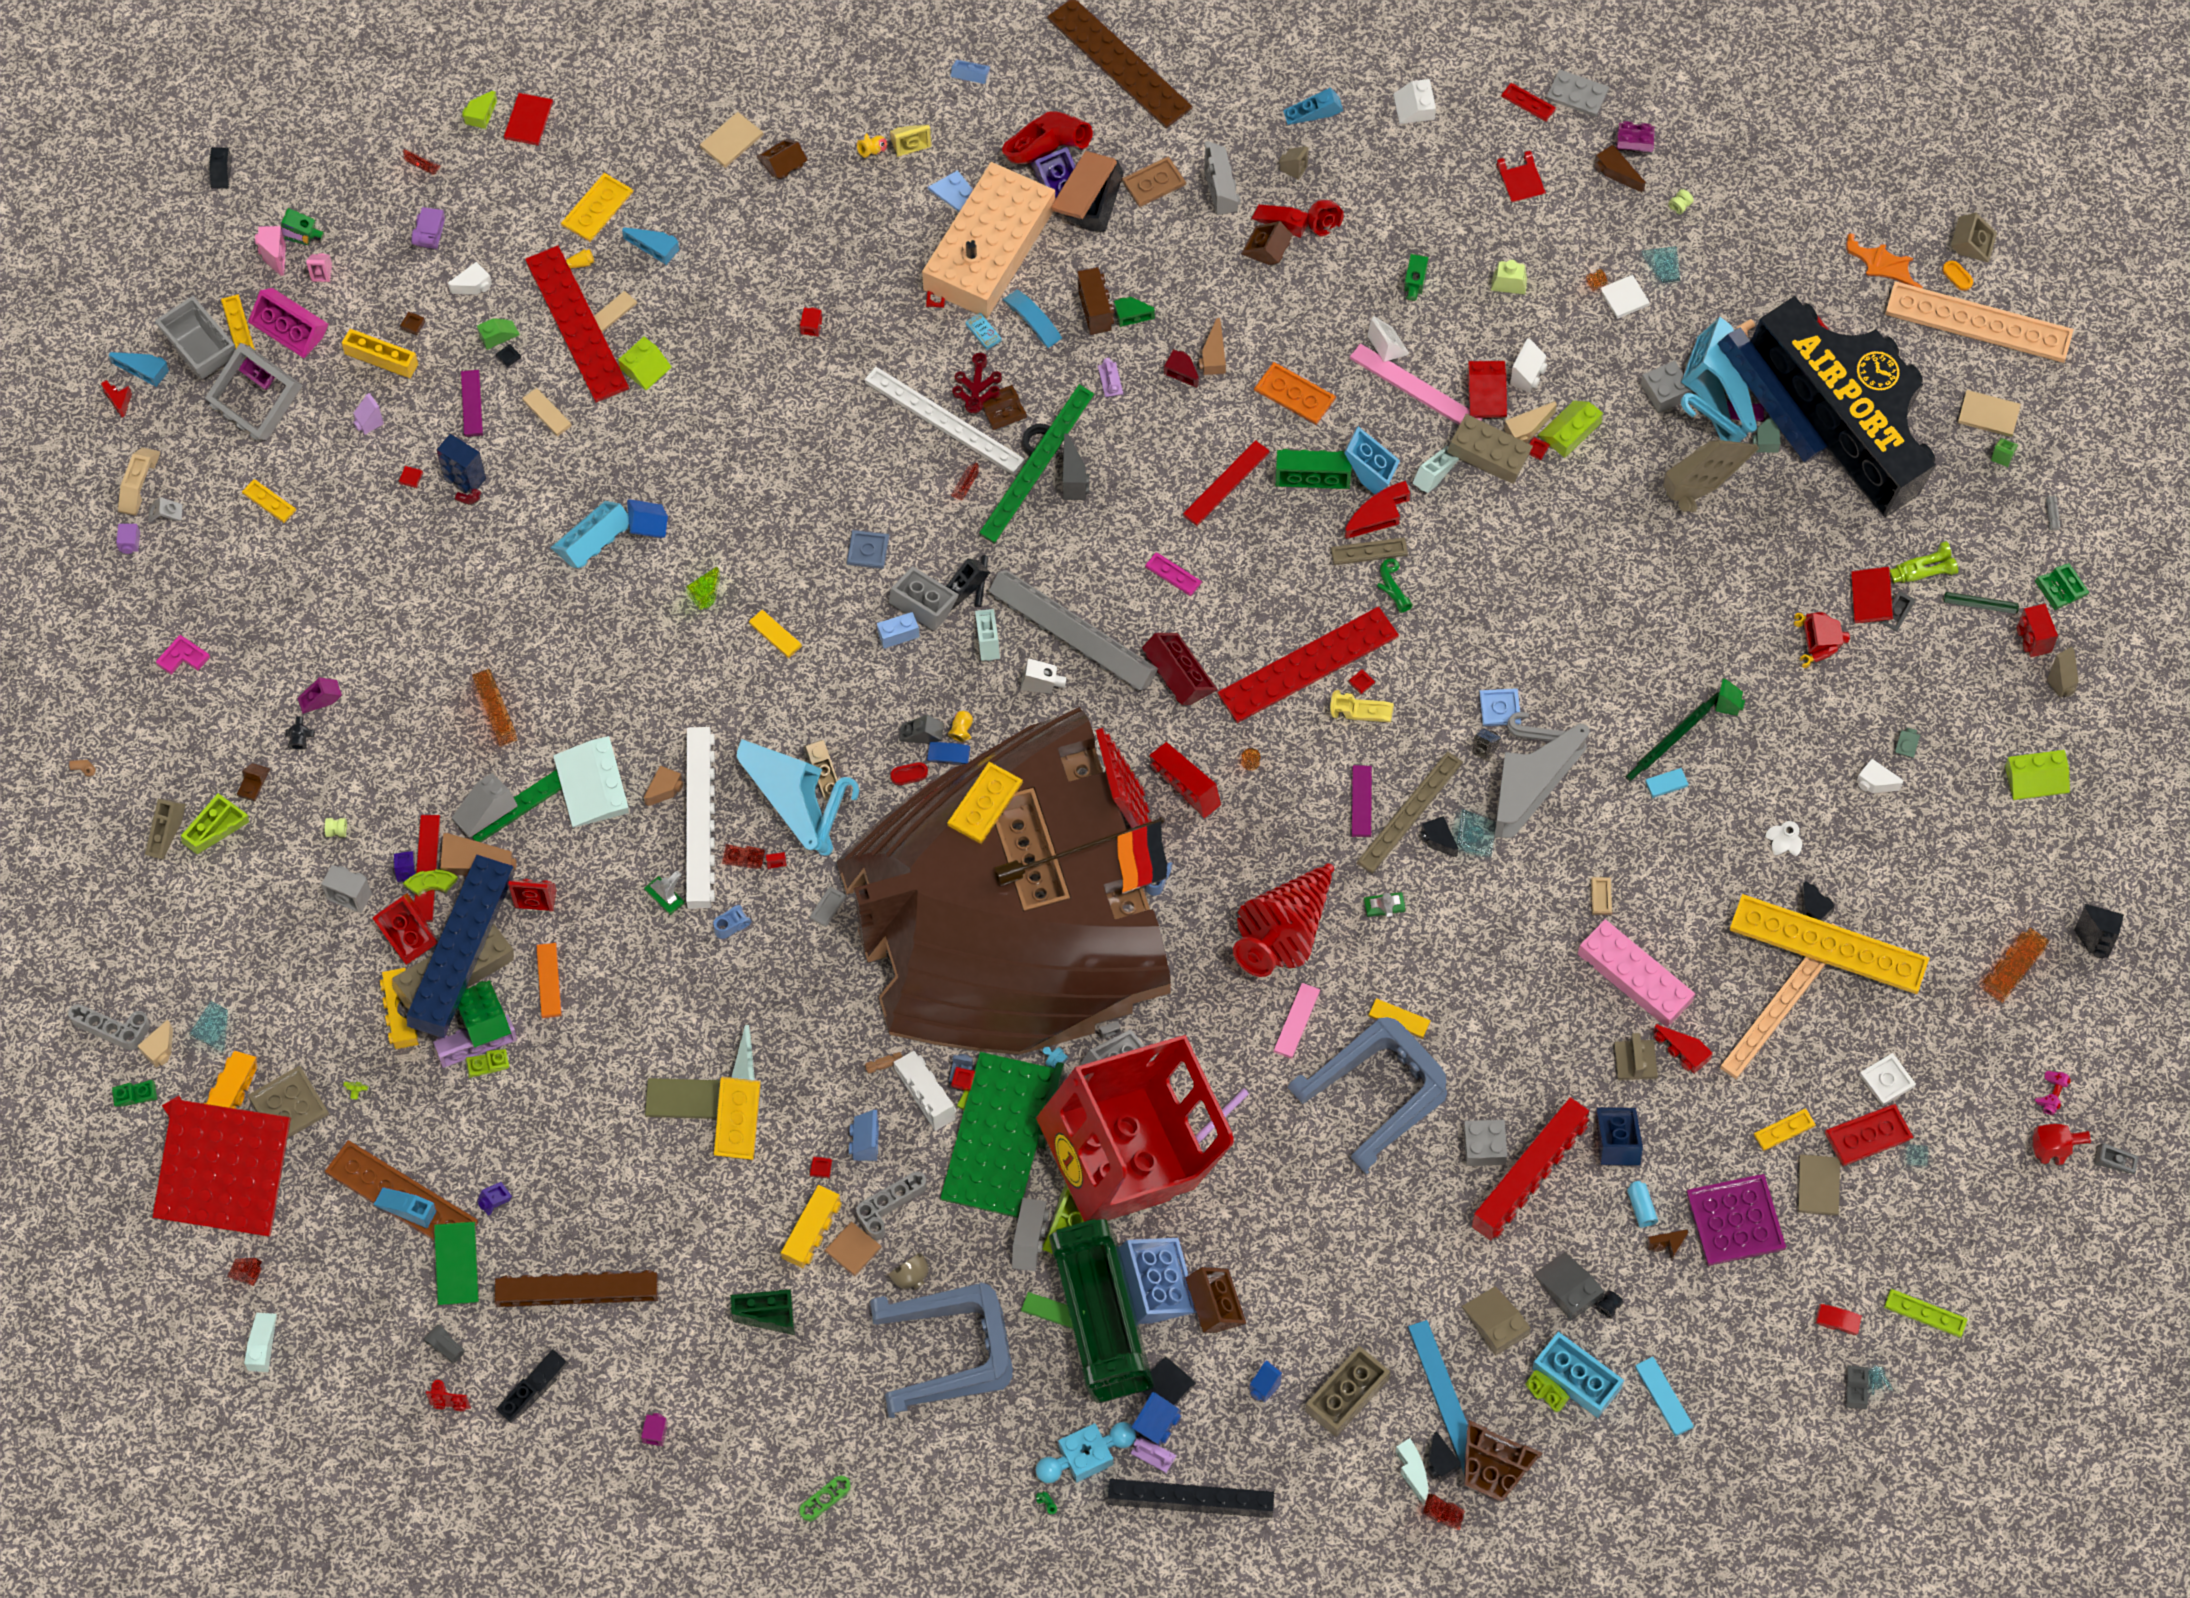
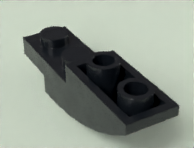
M552 1349L532 1373L518 1383L496 1410L512 1423L557 1381L556 1377L569 1362Z

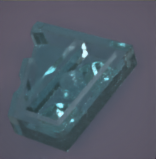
M1677 246L1642 250V256L1662 283L1681 281Z
M210 1001L190 1032V1035L223 1053L225 1051L228 1010Z

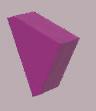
M246 357L238 369L265 390L268 389L275 379L273 375L248 357Z

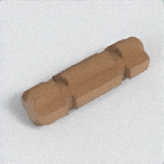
M897 1052L893 1056L888 1055L876 1059L875 1062L865 1063L866 1071L870 1074L876 1072L877 1069L882 1070L894 1066V1062L903 1056L901 1052Z

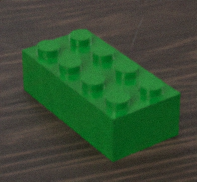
M1277 450L1275 487L1350 489L1351 464L1344 453L1345 451Z
M490 980L481 981L475 986L465 989L458 1010L474 1048L512 1034Z

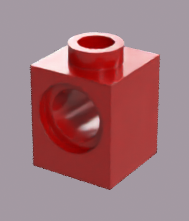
M804 307L800 322V333L802 335L819 337L821 328L819 325L822 324L823 319L821 309Z

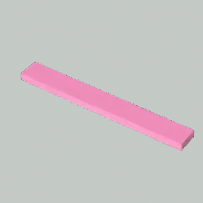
M1361 343L1351 354L1350 359L1456 424H1461L1465 414L1470 415L1467 407L1390 361L1384 362L1379 354Z

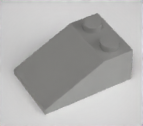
M491 773L475 784L452 816V820L470 838L516 808L517 804L510 790Z
M1129 1030L1090 1049L1081 1064L1084 1065L1145 1046L1133 1031Z

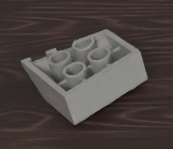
M1206 141L1204 173L1216 214L1236 212L1241 201L1239 194H1236L1235 191L1236 183L1235 179L1232 178V169L1229 164L1226 148Z

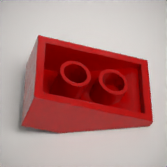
M1468 361L1467 381L1470 416L1474 418L1507 417L1505 361Z
M531 879L509 881L508 886L515 908L554 911L557 892L555 883L547 880L536 882Z
M408 893L372 917L406 965L438 943L421 911Z

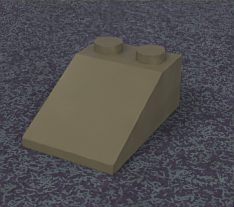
M1496 1286L1462 1306L1495 1356L1530 1334L1531 1328L1521 1313Z

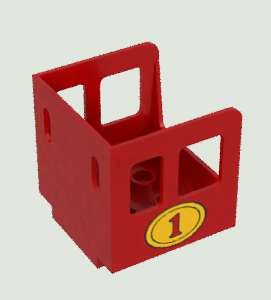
M1186 1034L1075 1067L1036 1117L1084 1222L1092 1219H1106L1109 1221L1170 1201L1174 1196L1193 1191L1234 1143L1232 1130ZM1158 1054L1153 1061L1149 1062L1154 1055ZM1184 1062L1194 1086L1182 1102L1179 1103L1170 1084V1077L1180 1064ZM1200 1101L1204 1103L1217 1131V1138L1205 1152L1202 1151L1188 1122L1189 1114Z

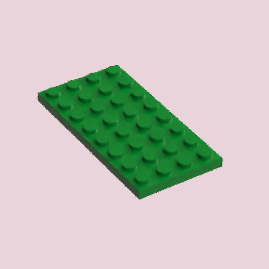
M980 1052L971 1091H969L941 1194V1201L1015 1218L1019 1217L1022 1199L1025 1195L1038 1146L1037 1131L1039 1124L1036 1117L1045 1106L1055 1068Z

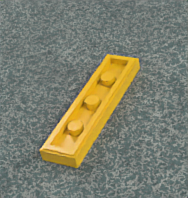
M239 294L222 298V305L236 349L240 343H243L255 350Z

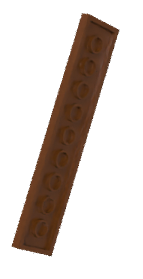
M1068 0L1047 16L1049 22L1164 128L1167 129L1192 110L1193 106L1078 0Z

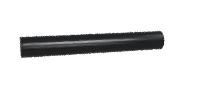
M982 555L980 562L987 568L989 557ZM985 581L976 590L974 607H982Z

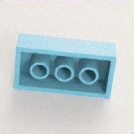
M1557 1332L1537 1357L1532 1368L1533 1371L1538 1370L1553 1380L1572 1400L1597 1418L1600 1417L1619 1393L1624 1383V1379L1560 1332Z

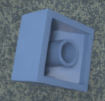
M871 1110L855 1116L854 1124H850V1136H853V1142H849V1154H853V1161H877L879 1134L877 1110Z

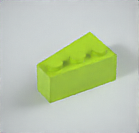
M217 793L181 835L182 844L194 853L199 854L249 823V816Z

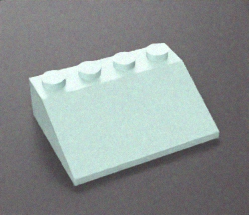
M609 736L588 741L553 755L572 828L629 813Z

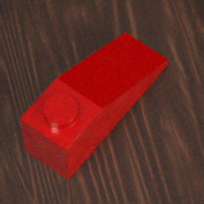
M1259 204L1251 219L1263 224L1280 221L1294 236L1301 238L1308 226L1307 218L1309 213L1293 207Z

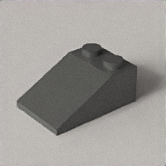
M1064 434L1063 500H1086V494L1090 492V475L1086 474V466L1069 434Z
M1566 1252L1533 1274L1570 1321L1600 1301L1604 1295V1290L1592 1275Z

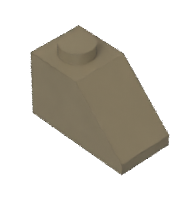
M1306 146L1290 148L1279 160L1280 171L1299 180L1308 167L1309 148Z

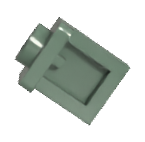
M1906 727V730L1901 729L1896 753L1914 758L1920 734H1917L1916 729Z

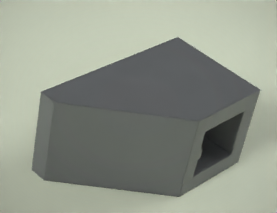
M928 714L908 721L901 726L899 741L922 744L939 742L942 740L944 723Z

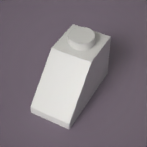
M475 262L448 282L452 294L478 295L481 292H486L492 285L490 275Z
M1871 759L1858 775L1856 783H1858V786L1863 791L1880 793L1899 791L1904 780Z

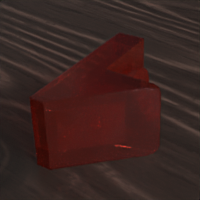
M258 1258L235 1259L227 1277L254 1286L262 1270L260 1267L262 1261Z

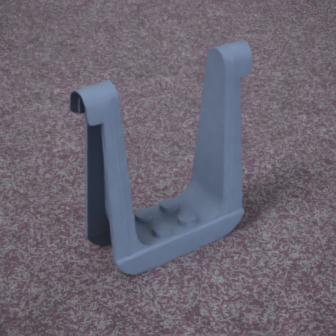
M1389 1017L1379 1018L1311 1078L1307 1080L1305 1076L1299 1075L1287 1087L1304 1104L1382 1049L1395 1051L1398 1054V1060L1403 1065L1407 1064L1411 1068L1410 1073L1416 1079L1420 1078L1425 1085L1352 1154L1351 1159L1365 1174L1369 1173V1167L1377 1161L1376 1155L1441 1105L1447 1096L1446 1074L1442 1067L1400 1022Z
M981 1282L889 1304L885 1296L870 1300L872 1320L876 1325L965 1313H979L985 1317L981 1321L983 1331H985L987 1337L985 1338V1344L990 1356L989 1360L977 1368L886 1393L885 1400L889 1418H895V1413L908 1411L907 1406L998 1391L1003 1390L1009 1385L1013 1377V1367L1003 1310L995 1290L990 1285Z

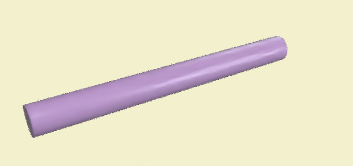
M1243 1088L1222 1109L1225 1117L1249 1095L1246 1089ZM1212 1120L1195 1135L1198 1143L1215 1128Z

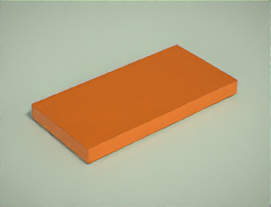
M1275 362L1272 363L1254 388V391L1315 425L1318 424L1336 399L1335 395Z

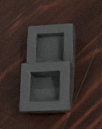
M1847 1366L1846 1408L1867 1409L1868 1367Z

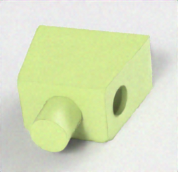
M1515 260L1500 261L1493 274L1491 290L1525 295L1527 286L1525 265L1517 263Z

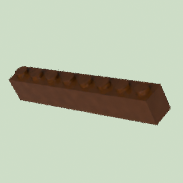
M644 1270L642 1273L623 1271L617 1274H613V1272L593 1274L585 1272L581 1275L564 1273L561 1276L543 1274L541 1277L522 1275L516 1278L506 1275L495 1278V1303L497 1307L659 1301V1278L657 1272L652 1270Z

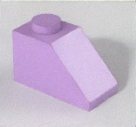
M370 393L367 394L353 413L355 421H353L354 426L358 431L362 430L364 434L384 424L378 404Z

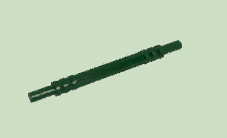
M1716 692L1705 703H1701L1639 760L1637 766L1625 778L1631 782L1639 773L1646 771L1710 712V708L1718 701L1719 692Z

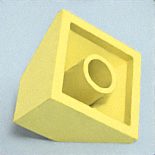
M929 125L898 127L890 131L891 142L897 157L931 147Z

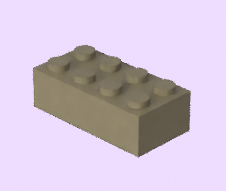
M1465 414L1450 442L1447 453L1514 484L1533 446Z
M1358 1346L1306 1403L1305 1412L1332 1435L1337 1437L1390 1378L1391 1371L1361 1346Z

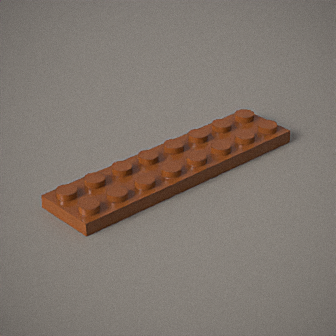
M349 1140L325 1170L326 1175L373 1204L382 1188L417 1195L433 1202L436 1213L428 1228L390 1212L388 1213L434 1242V1225L475 1222V1225L479 1223L478 1219Z

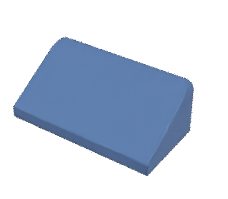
M956 60L952 66L951 77L985 84L990 67Z

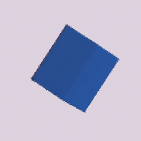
M632 499L627 500L630 533L657 538L666 537L668 515L662 504Z

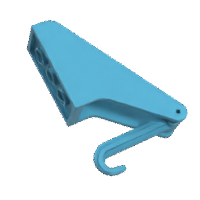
M1719 317L1696 339L1681 383L1697 395L1692 393L1683 395L1681 406L1691 417H1694L1696 412L1689 406L1688 403H1690L1694 408L1711 419L1721 440L1741 442L1749 432L1752 433L1757 429L1747 384L1717 344L1728 333L1734 331L1727 321ZM1724 389L1742 425L1737 426L1731 421Z
M741 739L737 750V759L803 846L808 850H817L823 856L830 855L833 851V845L829 836L831 827L847 786L852 785L851 799L857 800L859 785L856 780L850 777H843L835 783L822 816L815 795V788L822 772L821 768Z

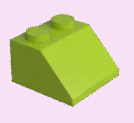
M645 336L618 359L620 370L646 391L672 368L659 348Z

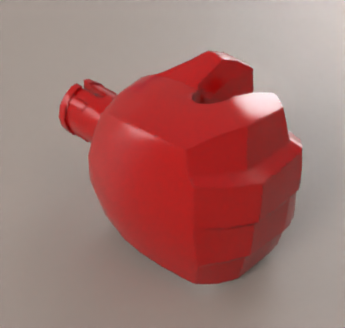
M2064 1124L2040 1125L2034 1129V1136L2032 1137L2035 1157L2042 1164H2048L2050 1159L2054 1157L2056 1165H2063L2066 1159L2073 1154V1145L2091 1143L2089 1130L2071 1133L2069 1126Z

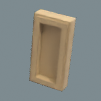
M1591 877L1592 915H1612L1611 878Z

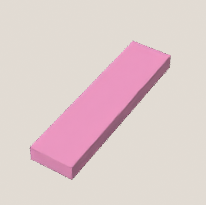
M1304 983L1301 984L1274 1048V1053L1293 1058L1320 989Z

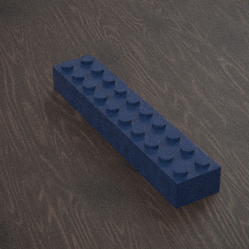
M476 854L407 1013V1027L445 1038L509 889L508 883L513 880L512 865Z

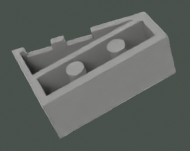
M1022 1199L1013 1242L1012 1268L1036 1272L1039 1253H1042L1043 1241L1041 1239L1046 1234L1044 1221L1048 1222L1050 1210L1046 1209L1047 1201Z

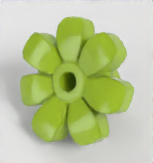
M344 1081L343 1083L346 1089L351 1090V1099H358L359 1092L363 1090L368 1091V1086L362 1084V1082Z

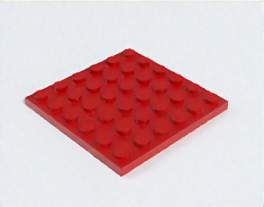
M173 1099L152 1218L271 1236L291 1117Z

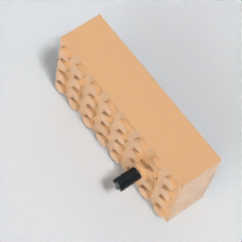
M990 162L923 269V290L926 292L931 291L935 296L940 298L942 296L945 300L976 314L981 313L988 319L1054 212L1051 206L1055 201V190Z

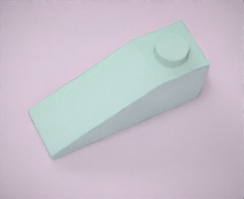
M1448 446L1444 447L1419 467L1413 484L1420 490L1429 493L1459 460V458L1447 453Z
M994 609L975 611L981 661L1000 659Z
M256 1313L247 1344L244 1363L248 1371H269L277 1314Z

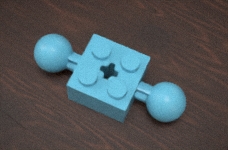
M1119 1422L1111 1428L1110 1435L1102 1437L1094 1423L1058 1440V1447L1063 1457L1059 1459L1053 1457L1042 1458L1036 1465V1475L1044 1483H1053L1060 1478L1062 1470L1069 1468L1077 1483L1113 1466V1457L1109 1448L1113 1446L1118 1448L1130 1447L1135 1441L1136 1432L1129 1423ZM1082 1451H1089V1455L1082 1453Z

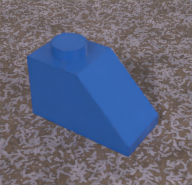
M1267 1360L1253 1378L1249 1389L1251 1396L1255 1400H1262L1264 1403L1281 1386L1282 1372Z

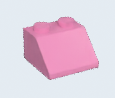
M281 226L258 227V234H255V244L258 245L259 255H262L263 261L280 276H284L286 243Z

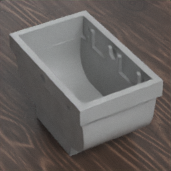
M194 296L155 320L156 325L164 333L180 357L196 376H199L201 379L227 364L234 354V350H236L235 344Z

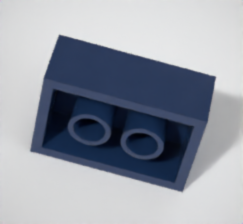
M449 434L436 449L443 478L449 484L455 483L458 485L462 492L471 493L472 489H478L486 480L480 452L454 435Z

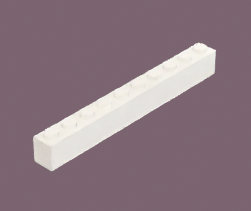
M710 727L687 728L686 902L688 909L711 908V902H715V890H711V884H715V873H711V867H715V855H711V849H715V838H711V832H715V821L711 820V814H715V803H711V797H715V786L711 785V780H715V769L711 768V762H715V752L711 751V745H715V735L711 734Z

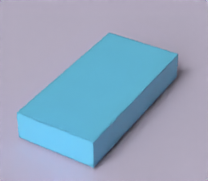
M1682 768L1645 780L1652 798L1688 787L1689 785Z

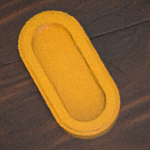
M1950 260L1944 264V275L1957 289L1961 291L1971 289L1973 278L1957 261Z

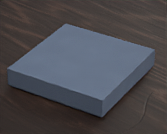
M852 530L847 565L884 569L889 534Z

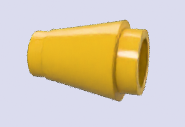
M583 249L566 259L570 269L591 266L595 262L590 249Z

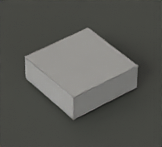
M1116 1021L1100 1027L1099 1034L1101 1038L1104 1039L1120 1032V1024Z

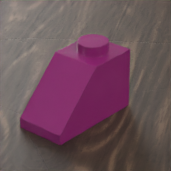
M321 677L314 681L298 697L302 714L334 704L342 696L338 681Z

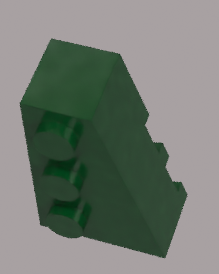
M791 1289L730 1295L733 1322L795 1335Z

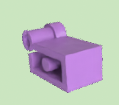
M422 207L421 213L416 218L417 227L412 232L413 245L432 249L438 248L445 222L443 210Z

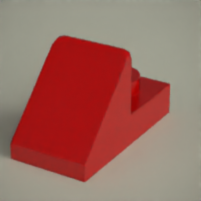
M107 380L100 383L103 392L121 418L124 417L132 396L130 387L127 386L118 391L115 385H110Z

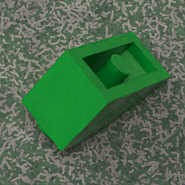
M1122 297L1114 301V312L1119 327L1155 319L1154 307L1138 299Z
M1723 678L1715 711L1738 716L1739 710L1743 711L1745 700L1742 699L1743 691Z

